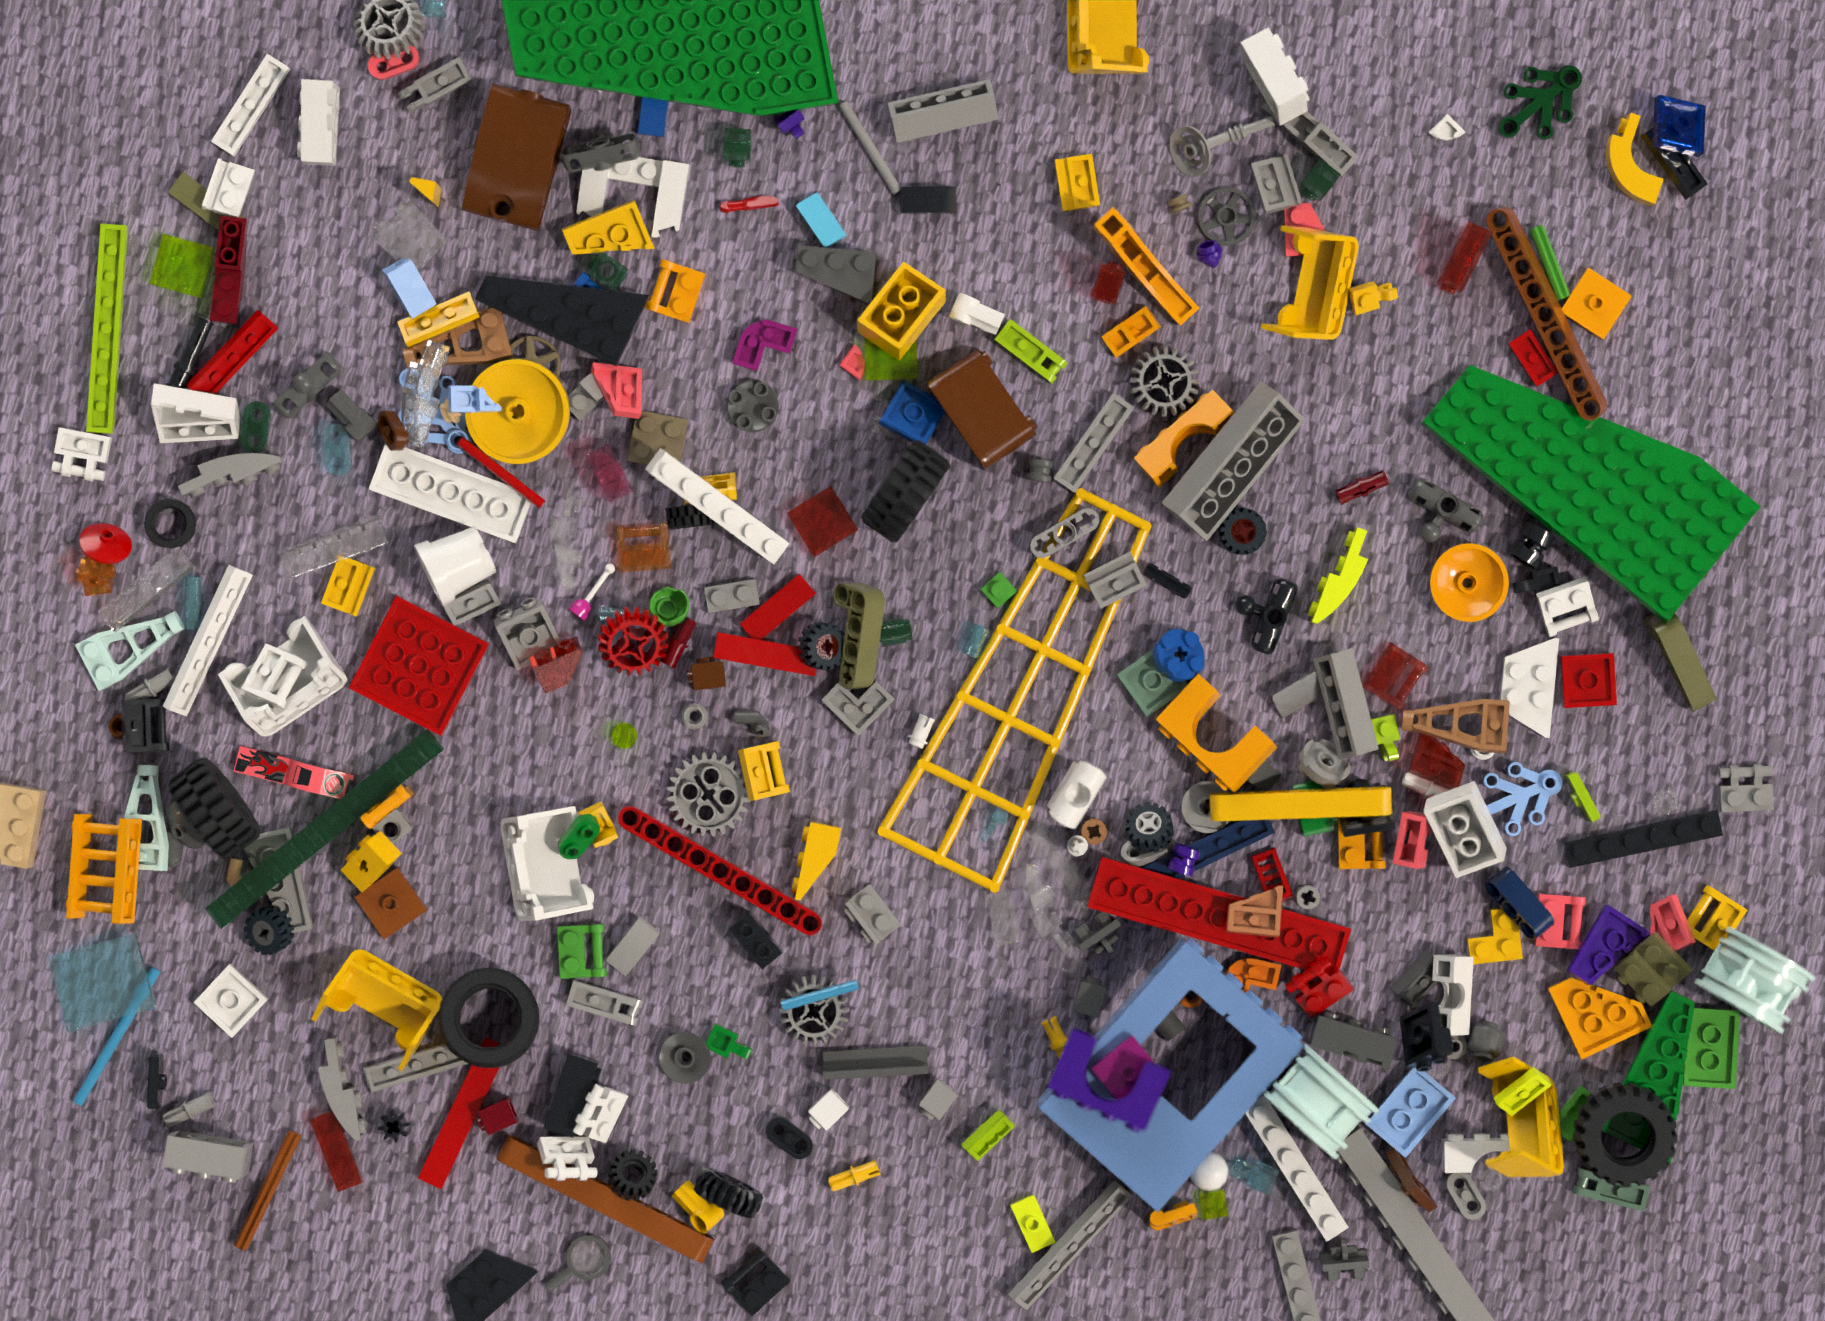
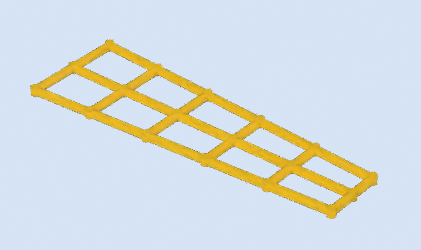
M1079 488L1075 492L1058 523L1075 514L1082 501L1105 511L1106 514L1077 572L1050 560V556L1046 558L1037 557L878 828L880 836L994 893L1000 889L1121 599L1107 605L1083 663L1051 648V645L1080 587L1091 592L1083 575L1088 573L1115 517L1139 528L1130 550L1135 562L1139 558L1151 529L1149 521L1083 488ZM1068 526L1058 528L1057 536L1059 539H1061ZM1051 533L1050 539L1047 540L1041 550L1043 554L1048 552L1046 549L1048 545L1053 543L1055 548L1058 544L1053 538V533ZM1044 568L1070 581L1071 584L1042 642H1039L1009 627ZM1003 636L1036 651L1007 712L970 695L971 690ZM1045 657L1079 673L1053 736L1016 718ZM964 703L1001 721L972 782L930 762ZM1010 727L1048 745L1023 807L981 787ZM924 771L966 791L937 852L890 829ZM975 797L1018 817L992 880L946 857Z

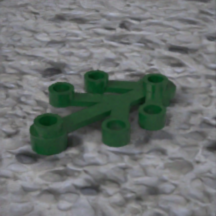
M1563 66L1558 72L1538 70L1536 67H1529L1525 70L1523 77L1527 83H1535L1537 80L1554 82L1548 89L1518 87L1514 83L1508 84L1503 90L1506 99L1514 100L1518 97L1535 100L1514 117H1505L1499 122L1498 133L1500 136L1506 139L1513 138L1518 134L1520 125L1542 108L1540 126L1537 128L1536 134L1541 140L1550 138L1553 134L1551 127L1553 100L1561 91V109L1557 112L1556 117L1562 124L1571 121L1573 118L1571 110L1573 90L1577 89L1582 82V74L1575 66ZM1528 71H1534L1536 79H1529L1527 76ZM1566 74H1570L1573 77L1572 83L1564 81ZM1509 87L1515 88V96L1508 95L1507 89ZM1562 111L1569 113L1568 120H1563L1560 117ZM1505 124L1512 126L1513 130L1511 133L1504 131L1503 126ZM1542 127H1546L1549 130L1548 136L1544 137L1541 135L1540 129Z

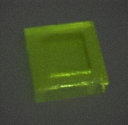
M1225 1190L1198 1193L1202 1220L1228 1216Z

